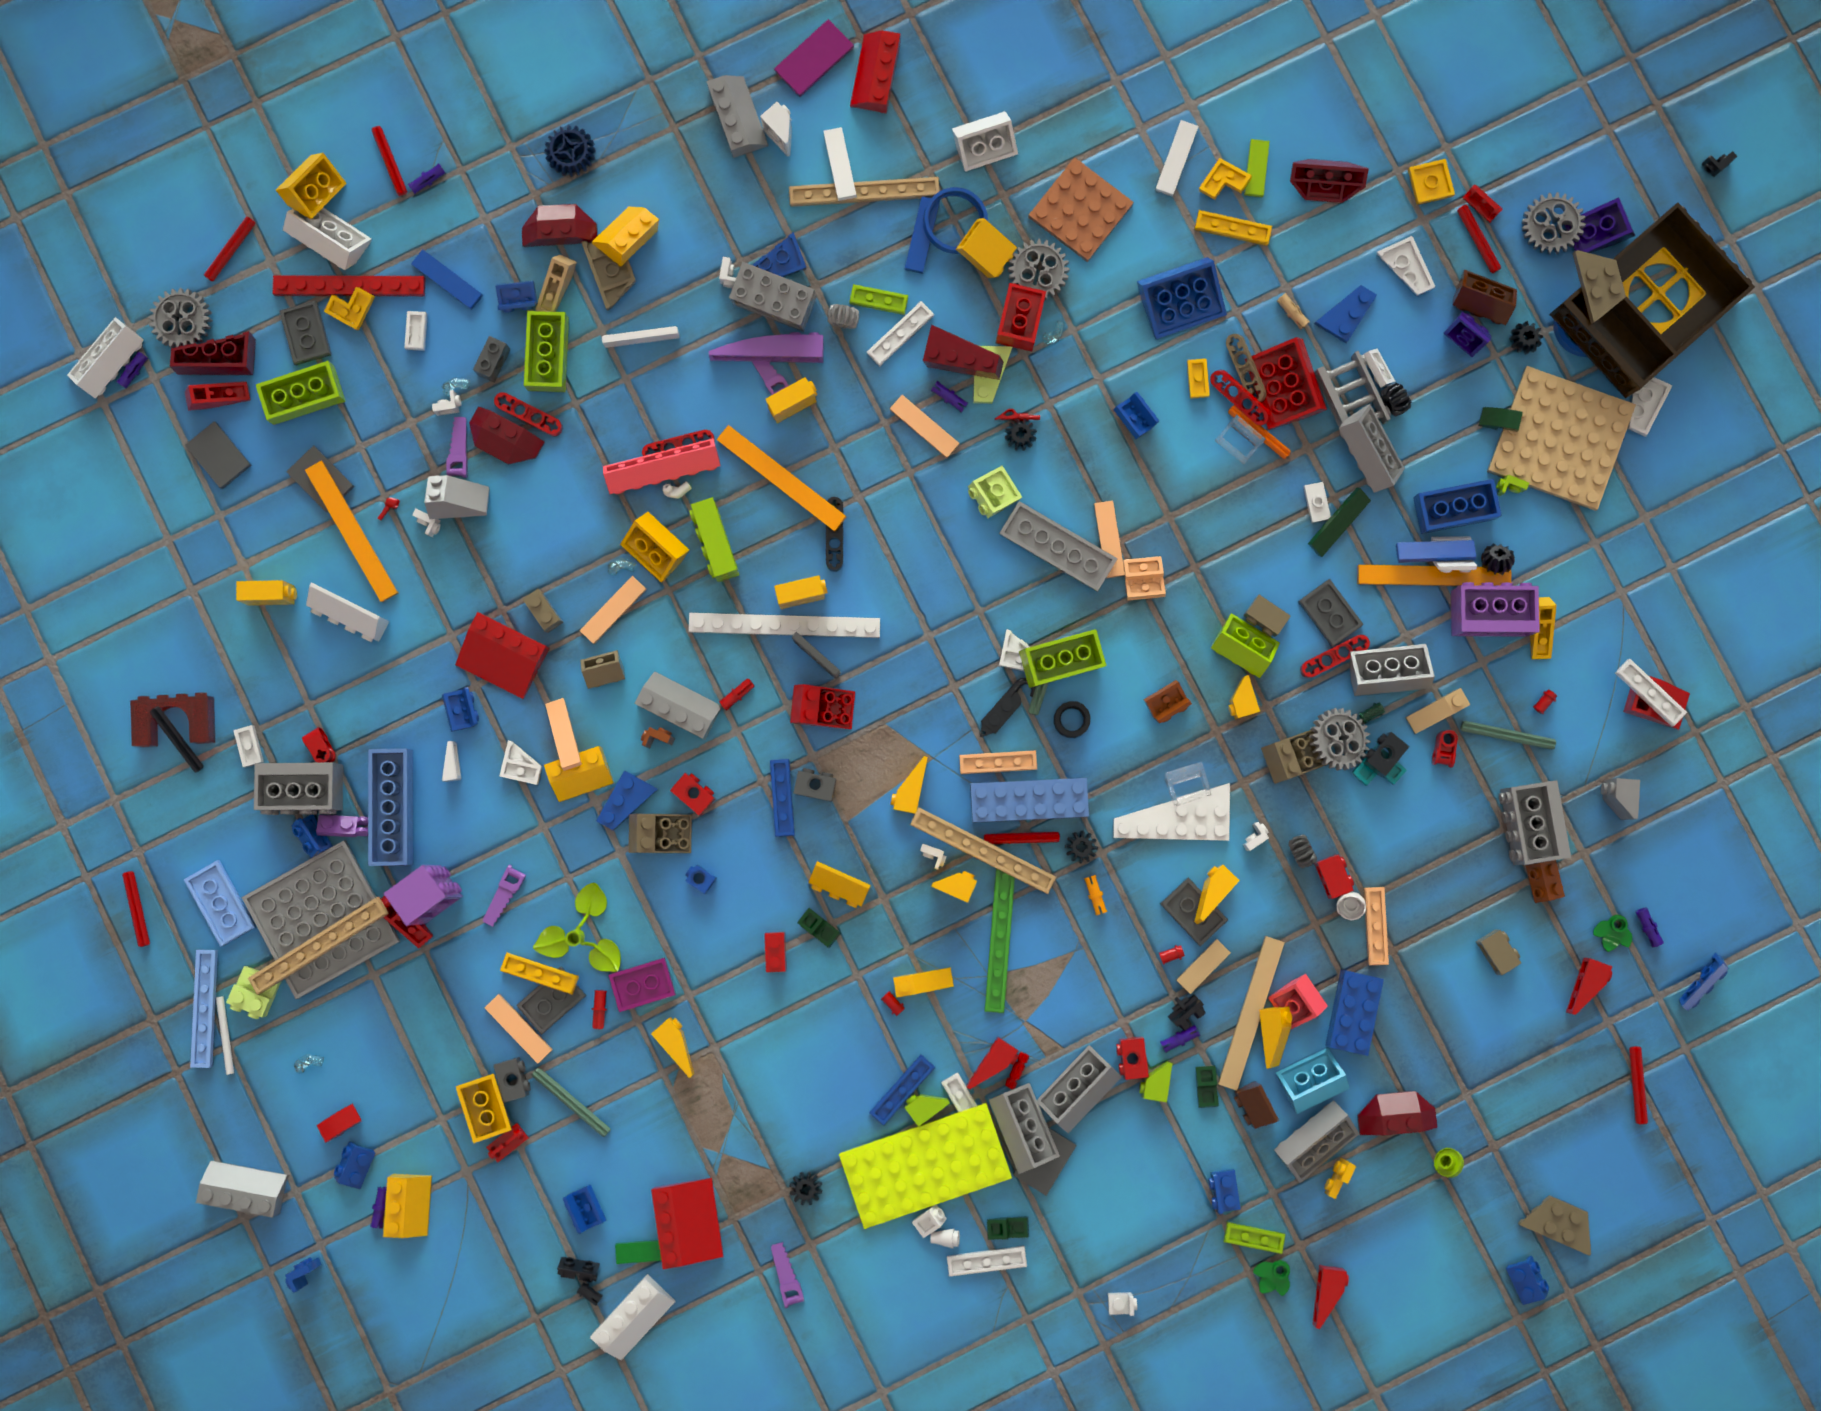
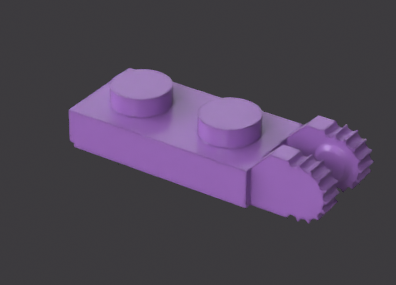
M319 815L316 833L320 836L367 837L368 828H358V825H368V817Z

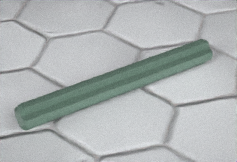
M1462 721L1461 731L1551 750L1555 749L1556 740L1552 738L1469 721Z
M537 1068L533 1072L532 1077L602 1137H605L611 1129L541 1068Z

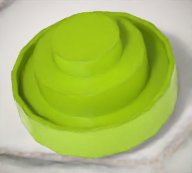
M1444 1148L1436 1154L1434 1166L1440 1175L1453 1178L1462 1172L1464 1160L1458 1151L1452 1148Z

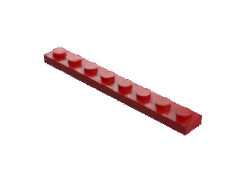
M273 275L274 296H352L356 287L365 290L373 296H425L424 276Z

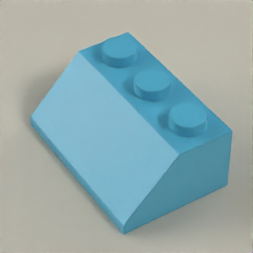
M1329 1048L1276 1072L1284 1092L1297 1114L1350 1089L1344 1071Z

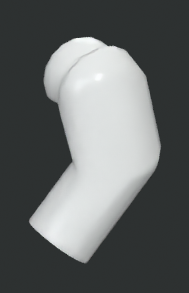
M687 481L679 487L665 484L662 488L665 496L675 499L681 498L692 489Z

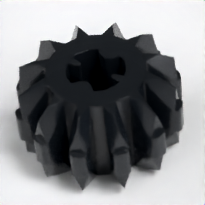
M1525 321L1523 325L1521 323L1517 324L1516 329L1511 330L1513 336L1509 338V341L1514 342L1511 348L1518 347L1517 353H1520L1522 350L1524 354H1528L1530 351L1535 352L1537 347H1540L1542 344L1540 340L1544 335L1538 334L1541 328L1535 329V323L1529 326L1528 321Z
M1396 382L1388 385L1381 391V399L1384 405L1389 408L1391 415H1401L1411 408L1412 401L1409 398L1410 395L1407 393V389L1403 388V385Z
M1016 419V425L1010 422V428L1005 429V432L1009 434L1005 436V440H1011L1008 443L1009 447L1015 444V451L1018 450L1019 446H1021L1022 451H1025L1026 445L1031 448L1032 442L1036 441V437L1033 435L1037 433V430L1031 429L1033 423L1026 425L1027 419L1023 420V424L1020 423L1019 419ZM1019 431H1021L1022 434L1025 433L1023 438H1019L1020 436L1017 437Z
M1493 543L1491 546H1487L1482 553V567L1487 568V572H1494V575L1496 573L1503 575L1505 572H1509L1512 565H1514V551L1509 550V546L1503 547L1502 544L1497 546Z
M1080 831V838L1076 832L1072 833L1075 840L1070 837L1067 838L1072 844L1065 845V848H1071V851H1068L1066 855L1074 854L1071 859L1072 861L1079 857L1078 862L1080 864L1083 862V857L1086 862H1090L1088 854L1092 857L1096 856L1095 853L1091 852V849H1098V846L1091 845L1096 842V839L1088 840L1091 837V833H1088L1084 838V831ZM1080 842H1084L1083 845H1086V849L1082 850V853L1079 852L1080 849L1076 848Z
M808 1171L807 1177L804 1176L803 1172H800L801 1179L794 1176L793 1180L796 1183H790V1187L794 1188V1190L790 1191V1195L797 1194L794 1201L797 1202L801 1198V1205L805 1204V1200L808 1201L809 1205H812V1198L818 1201L819 1197L817 1194H822L823 1191L817 1188L822 1185V1182L815 1183L818 1176L815 1175L813 1178H810V1171ZM803 1184L811 1187L808 1193H805V1190H801Z

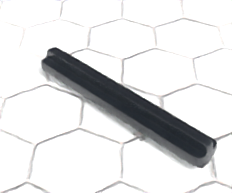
M156 706L150 710L152 717L195 773L203 769L204 765L162 709Z

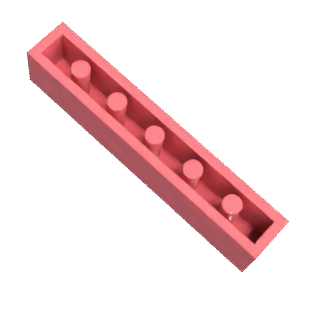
M713 438L603 466V475L609 494H621L625 490H636L649 484L657 485L664 480H676L680 476L695 475L704 470L712 471L721 465Z

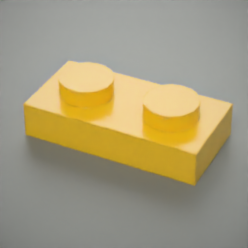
M1207 358L1187 360L1190 399L1209 397Z

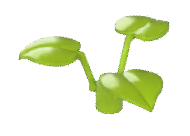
M593 882L583 887L576 897V910L579 913H586L576 929L568 932L565 937V931L562 928L549 926L541 932L533 949L544 956L558 958L564 956L569 951V946L575 947L579 944L582 946H592L594 949L589 953V962L592 967L599 971L617 972L621 964L618 946L612 940L606 938L600 940L598 945L585 942V934L581 930L589 914L599 916L607 907V898L597 883Z

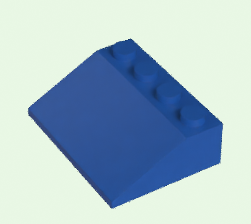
M1208 257L1137 281L1140 297L1155 339L1227 315L1215 263Z

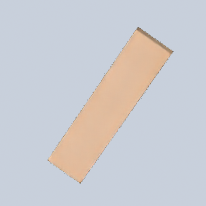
M903 395L890 408L891 412L944 457L948 458L959 446L958 441Z
M1113 500L1094 503L1100 547L1102 550L1118 558L1107 578L1125 576Z
M631 576L584 625L580 632L595 644L647 589L636 578Z
M564 698L546 703L563 771L582 765Z
M1036 750L959 755L960 774L1037 770Z
M1385 887L1364 888L1368 965H1389Z
M500 994L485 1007L492 1017L537 1064L553 1050Z

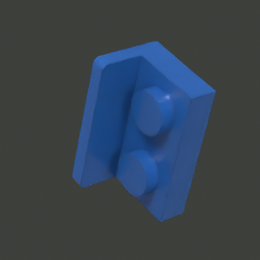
M1235 1170L1210 1172L1211 1178H1208L1210 1190L1214 1192V1198H1211L1213 1210H1216L1218 1214L1240 1210Z

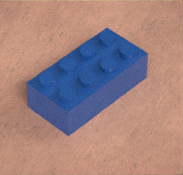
M1494 479L1418 493L1413 497L1421 534L1492 521L1502 516Z
M1340 970L1325 1046L1365 1056L1369 1055L1384 979Z

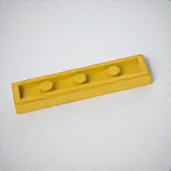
M1199 210L1194 230L1268 246L1272 226Z
M507 952L500 969L502 972L572 995L579 978L577 975Z

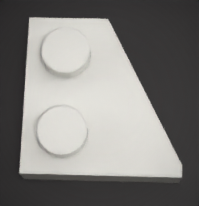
M1008 629L1005 634L999 666L1024 671L1019 651L1029 648V646Z
M508 740L499 776L538 785L543 766L514 742Z

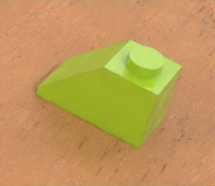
M1169 1061L1164 1062L1149 1073V1077L1144 1078V1082H1140L1139 1093L1142 1094L1141 1097L1143 1099L1167 1102L1173 1063Z
M914 1094L906 1100L905 1109L919 1127L950 1104V1101L944 1097L923 1094L916 1097Z

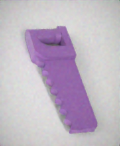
M752 361L771 395L789 386L784 377L777 374V370L774 369L773 365H770L769 361ZM778 384L784 385V387L776 392L772 390Z
M454 417V427L452 428L454 432L451 433L453 437L451 438V449H449L451 453L447 458L446 473L448 476H463V478H467V419L465 417ZM463 463V468H452V465Z
M508 865L499 883L498 890L483 918L484 923L494 927V922H497L500 913L504 912L503 908L507 907L506 903H510V898H513V894L520 889L526 874L513 869L512 865ZM508 875L518 879V883L513 884L507 881Z
M783 1242L773 1244L771 1250L780 1282V1291L785 1308H789V1305L803 1302L804 1296L801 1284L795 1279L796 1275L793 1274L794 1269L791 1268L792 1264L789 1263L787 1252H784ZM795 1290L798 1292V1295L786 1297L785 1292Z

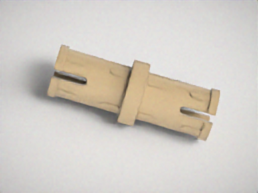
M1286 293L1277 300L1287 313V317H1290L1300 330L1310 323L1300 311V307L1296 306Z

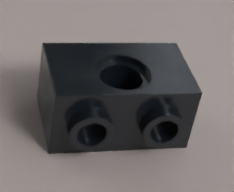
M1392 732L1383 733L1376 741L1378 745L1375 749L1371 748L1364 756L1366 760L1363 763L1380 777H1385L1410 747ZM1383 748L1387 749L1389 752V756L1387 759L1381 756V750Z

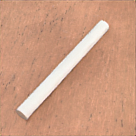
M224 996L216 997L226 1075L234 1074Z

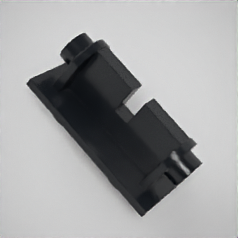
M561 1257L557 1267V1274L561 1275L562 1278L575 1279L576 1273H578L579 1280L592 1283L597 1281L600 1263L577 1260L572 1257Z

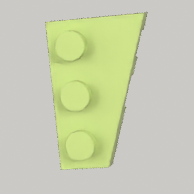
M980 346L1001 356L1004 361L1000 376L1001 380L1012 347ZM974 376L973 403L992 404L1000 380Z

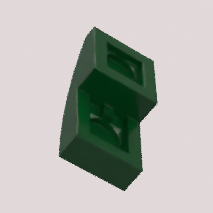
M1483 407L1478 426L1518 432L1523 412Z
M810 908L807 909L797 922L828 948L832 946L841 934V932Z
M1195 1067L1198 1107H1218L1216 1067Z
M1028 1216L987 1219L988 1240L1028 1238Z

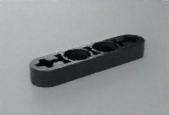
M838 497L829 498L827 502L832 505L833 501H837V505H840L837 509L843 513L842 500ZM843 523L835 532L826 526V565L831 571H839L843 567ZM834 538L840 541V546L835 549L829 545L830 540ZM829 551L836 553L837 561H840L836 567L829 563V561H833V553L829 554Z

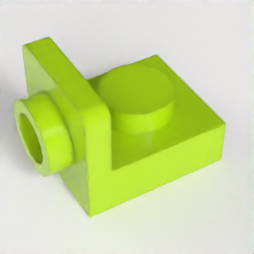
M1506 475L1500 478L1497 483V495L1505 494L1507 487L1513 493H1522L1527 490L1529 482Z

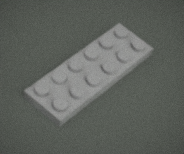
M1020 501L999 533L1004 538L1097 592L1118 559Z

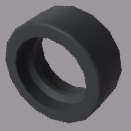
M1069 701L1063 703L1056 710L1054 725L1062 736L1076 738L1088 730L1091 716L1083 704L1077 701ZM1070 708L1079 710L1083 716L1082 726L1075 731L1065 729L1061 723L1062 713Z

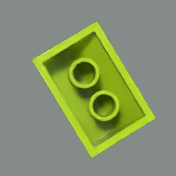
M1231 613L1215 638L1211 649L1231 660L1234 664L1244 668L1250 674L1260 678L1271 664L1280 643Z

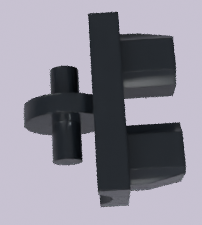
M1195 995L1190 998L1186 996L1182 1000L1176 997L1174 1000L1177 1004L1172 1008L1173 1012L1168 1018L1177 1027L1179 1026L1185 1031L1191 1026L1188 1018L1192 1014L1197 1019L1205 1015L1204 1004Z

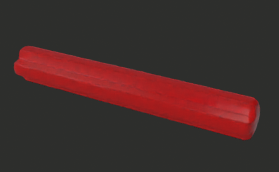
M381 126L373 127L371 131L398 196H403L407 194V189Z
M1467 205L1461 206L1457 212L1490 272L1495 273L1499 271L1501 266Z
M245 217L204 273L208 280L213 282L254 227V220Z
M1059 832L985 834L983 839L990 844L1059 842L1060 834Z
M133 871L125 872L122 874L137 943L139 947L148 946L150 941L135 874Z
M1632 1046L1629 1048L1635 1119L1637 1124L1642 1125L1648 1123L1642 1049L1639 1046Z

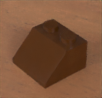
M1253 1081L1234 1091L1236 1095L1234 1100L1239 1108H1243L1245 1112L1243 1118L1248 1126L1251 1125L1256 1129L1279 1121L1261 1084Z

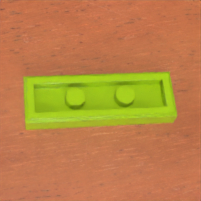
M1250 140L1247 173L1252 175V179L1245 188V196L1261 198L1264 196L1270 141Z
M853 284L849 304L905 315L908 295Z
M1227 1222L1223 1241L1225 1243L1282 1254L1286 1234Z

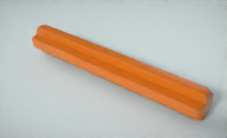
M1235 405L1229 409L1228 413L1280 457L1286 459L1289 456L1291 450L1266 429L1255 424Z

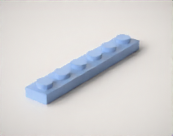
M196 950L190 1067L211 1068L213 1064L218 950Z

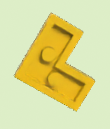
M1219 158L1199 187V192L1214 200L1225 185L1242 193L1252 179V175Z
M356 287L349 303L335 295H331L324 312L355 330H359L375 296Z
M1340 1158L1339 1161L1337 1160L1333 1166L1334 1173L1332 1178H1329L1324 1186V1189H1326L1325 1194L1336 1199L1343 1182L1349 1183L1356 1166L1343 1158Z

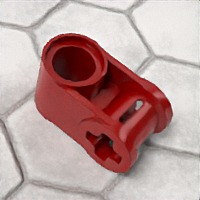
M318 727L302 737L305 746L309 749L316 762L333 763L335 761L336 753L322 728Z
M1444 730L1437 734L1432 755L1433 765L1438 763L1453 768L1458 736L1454 731ZM1445 734L1451 737L1449 744H1446L1443 740Z

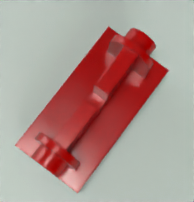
M1476 184L1462 197L1489 223L1503 210Z
M518 1123L511 1127L512 1130L503 1133L486 1147L491 1159L495 1158L497 1162L501 1161L529 1139Z

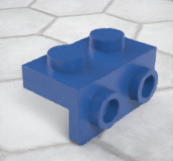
M534 280L497 284L495 286L499 304L497 308L498 310H503L504 313L513 312L515 308H522L523 311L532 310L533 306H536L538 303Z
M1135 392L1130 398L1113 409L1135 439L1150 431L1159 422L1155 413L1152 412L1138 392Z
M468 687L442 694L451 732L472 728L477 725L479 716L477 710H474V696L472 692H469Z
M313 814L303 819L298 818L291 825L293 834L299 838L303 850L309 854L310 858L333 847L327 836L317 835L318 821Z
M349 1141L348 1145L343 1148L340 1164L334 1170V1178L338 1184L361 1189L375 1151L356 1146L353 1142Z
M591 1184L563 1197L565 1207L578 1234L606 1221Z
M1532 1256L1527 1257L1526 1261L1507 1266L1506 1270L1523 1305L1546 1298L1549 1286L1540 1274L1541 1270L1538 1262L1534 1261Z
M309 1257L299 1262V1264L294 1266V1270L285 1275L286 1285L293 1293L308 1284L305 1274L322 1265L319 1257L314 1260Z

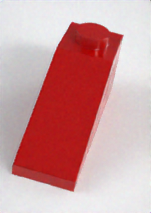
M247 382L188 385L185 391L188 410L211 409L250 401Z
M386 896L381 898L389 913L383 918L417 948H420L433 937V934L425 924L406 926Z
M1583 958L1566 1013L1576 1015L1606 986L1612 977V966L1591 958Z
M997 1037L966 1087L971 1089L1006 1069L1009 1064L1014 1065L1019 1057L1017 1054L1018 1049Z
M1319 1265L1312 1322L1317 1329L1322 1327L1343 1295L1345 1286H1348L1349 1275L1346 1274L1347 1272L1343 1268Z

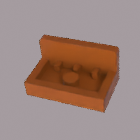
M1177 680L1143 699L1152 717L1158 723L1167 722L1173 715L1185 711L1192 704Z
M649 727L648 731L645 730L643 732L641 741H643V746L650 749L654 739L673 745L675 738L671 736L672 733L661 727L658 730Z
M1556 860L1526 865L1535 903L1565 897Z

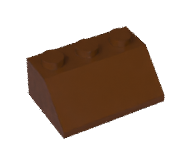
M1464 269L1453 298V305L1459 310L1472 312L1477 317L1488 318L1495 324L1506 325L1516 308L1517 289Z

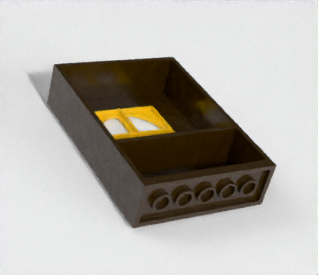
M1677 202L1613 258L1617 261L1626 295L1623 300L1591 324L1582 288L1580 287L1549 315L1626 399L1646 385L1752 291L1755 286L1752 284L1751 279L1739 270L1738 265L1728 258L1725 251L1718 247L1713 238L1700 227L1699 222L1694 220L1688 214L1686 208ZM1665 264L1675 268L1676 274L1663 286L1658 287L1644 272L1645 267ZM1636 276L1652 291V295L1638 308L1629 300L1630 284ZM1681 278L1686 280L1689 290L1688 300L1683 310H1679L1665 294ZM1660 300L1673 314V319L1662 323L1649 322L1642 312L1653 302Z

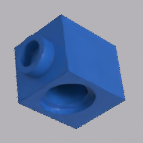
M699 865L691 866L685 874L687 876L685 881L704 894L709 891L717 877ZM697 873H702L705 877L704 882L701 884L695 881Z

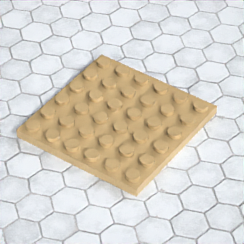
M1526 366L1510 410L1523 412L1519 430L1515 432L1502 429L1487 472L1500 477H1505L1506 475L1514 476L1529 482L1528 487L1596 511L1599 508L1636 404Z

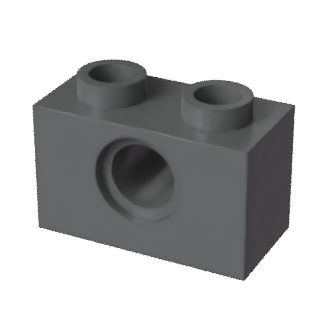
M489 336L473 371L478 376L495 383L511 349L506 343Z
M803 768V771H798L794 794L832 802L837 779L833 778V774L822 772L821 775L814 774V770ZM814 779H818L821 782V786L817 790H813L810 787V783Z
M520 1057L493 1065L503 1103L530 1095V1082L528 1079H525L524 1072H526L524 1061L520 1060ZM511 1074L517 1076L518 1081L516 1084H512L509 1081Z

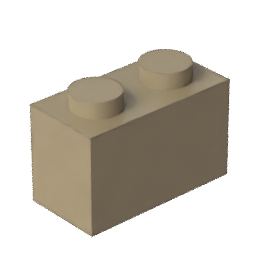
M536 589L522 599L545 632L549 633L564 623L540 589Z
M1260 594L1255 597L1243 615L1248 623L1253 626L1258 625L1262 628L1261 631L1269 637L1277 636L1291 617Z
M618 650L580 660L581 672L588 689L625 679L624 667Z
M1497 929L1480 938L1476 943L1496 975H1504L1521 964L1519 960L1520 954L1515 948L1510 946L1508 935L1504 931Z

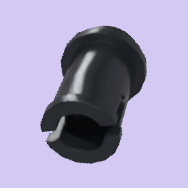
M583 1282L577 1290L579 1297H584L594 1306L598 1304L603 1296L591 1288L589 1283L585 1284Z

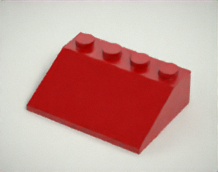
M1295 337L1252 356L1266 390V398L1261 403L1271 412V419L1266 423L1268 430L1327 410L1303 339ZM1250 371L1249 374H1250L1251 380L1253 381V379H1254V374H1253V372ZM1255 389L1257 398L1259 399V394H1261V391H1257Z
M477 612L468 629L455 665L524 699L550 648Z
M712 1178L658 1186L651 1189L663 1269L681 1267L724 1257Z

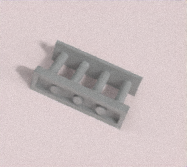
M1356 351L1351 356L1353 361L1331 371L1326 370L1323 366L1314 372L1338 427L1348 418V412L1370 402H1373L1377 411L1375 414L1378 419H1381L1383 424L1391 419L1390 410L1384 405L1366 368L1365 357L1360 355L1359 351ZM1354 368L1357 369L1361 378L1339 388L1333 386L1332 378ZM1362 385L1365 386L1369 395L1347 405L1341 403L1340 395Z

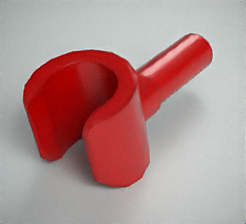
M392 497L387 498L385 501L386 506L378 516V519L382 521L390 508L397 509L400 500Z

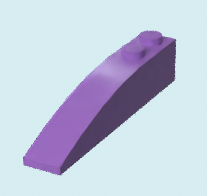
M791 332L790 334L750 338L710 350L709 358L710 361L823 363L824 338L823 335L816 332L809 333V335Z

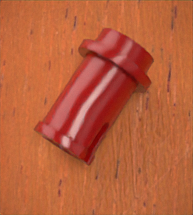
M1549 689L1543 692L1544 695L1533 706L1540 714H1544L1551 703L1556 702L1557 695Z
M1175 945L1172 949L1159 952L1163 965L1178 958L1181 960L1185 956L1181 945Z
M890 991L881 998L891 1009L892 1015L898 1016L905 1009L904 1004H901Z

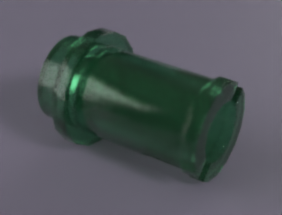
M1380 702L1377 704L1373 703L1372 707L1360 712L1359 716L1363 719V723L1366 724L1377 716H1383L1385 710Z

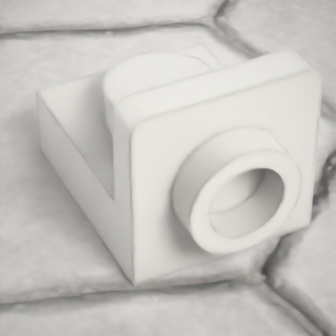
M723 257L719 280L724 287L733 288L736 278L730 276L734 274V265L731 262V258Z
M450 390L451 401L439 400L437 403L432 404L433 412L437 416L460 413L459 406L462 405L460 395H457L454 390Z
M415 508L412 516L418 518L416 522L424 526L428 525L425 534L433 537L434 534L436 535L440 530L441 525L439 523L441 520L429 519L427 513Z
M1255 822L1252 824L1258 835L1253 833L1245 839L1247 842L1243 846L1246 851H1251L1269 839L1267 836L1269 832L1263 823Z
M922 844L920 849L923 852L922 856L934 859V856L938 857L934 868L943 867L947 857L943 855L944 851Z
M933 1205L929 1210L915 1218L912 1223L921 1236L925 1238L939 1229L947 1218L941 1208Z
M1131 1292L1108 1293L1109 1315L1129 1314L1134 1316V1310H1137V1299L1133 1298Z

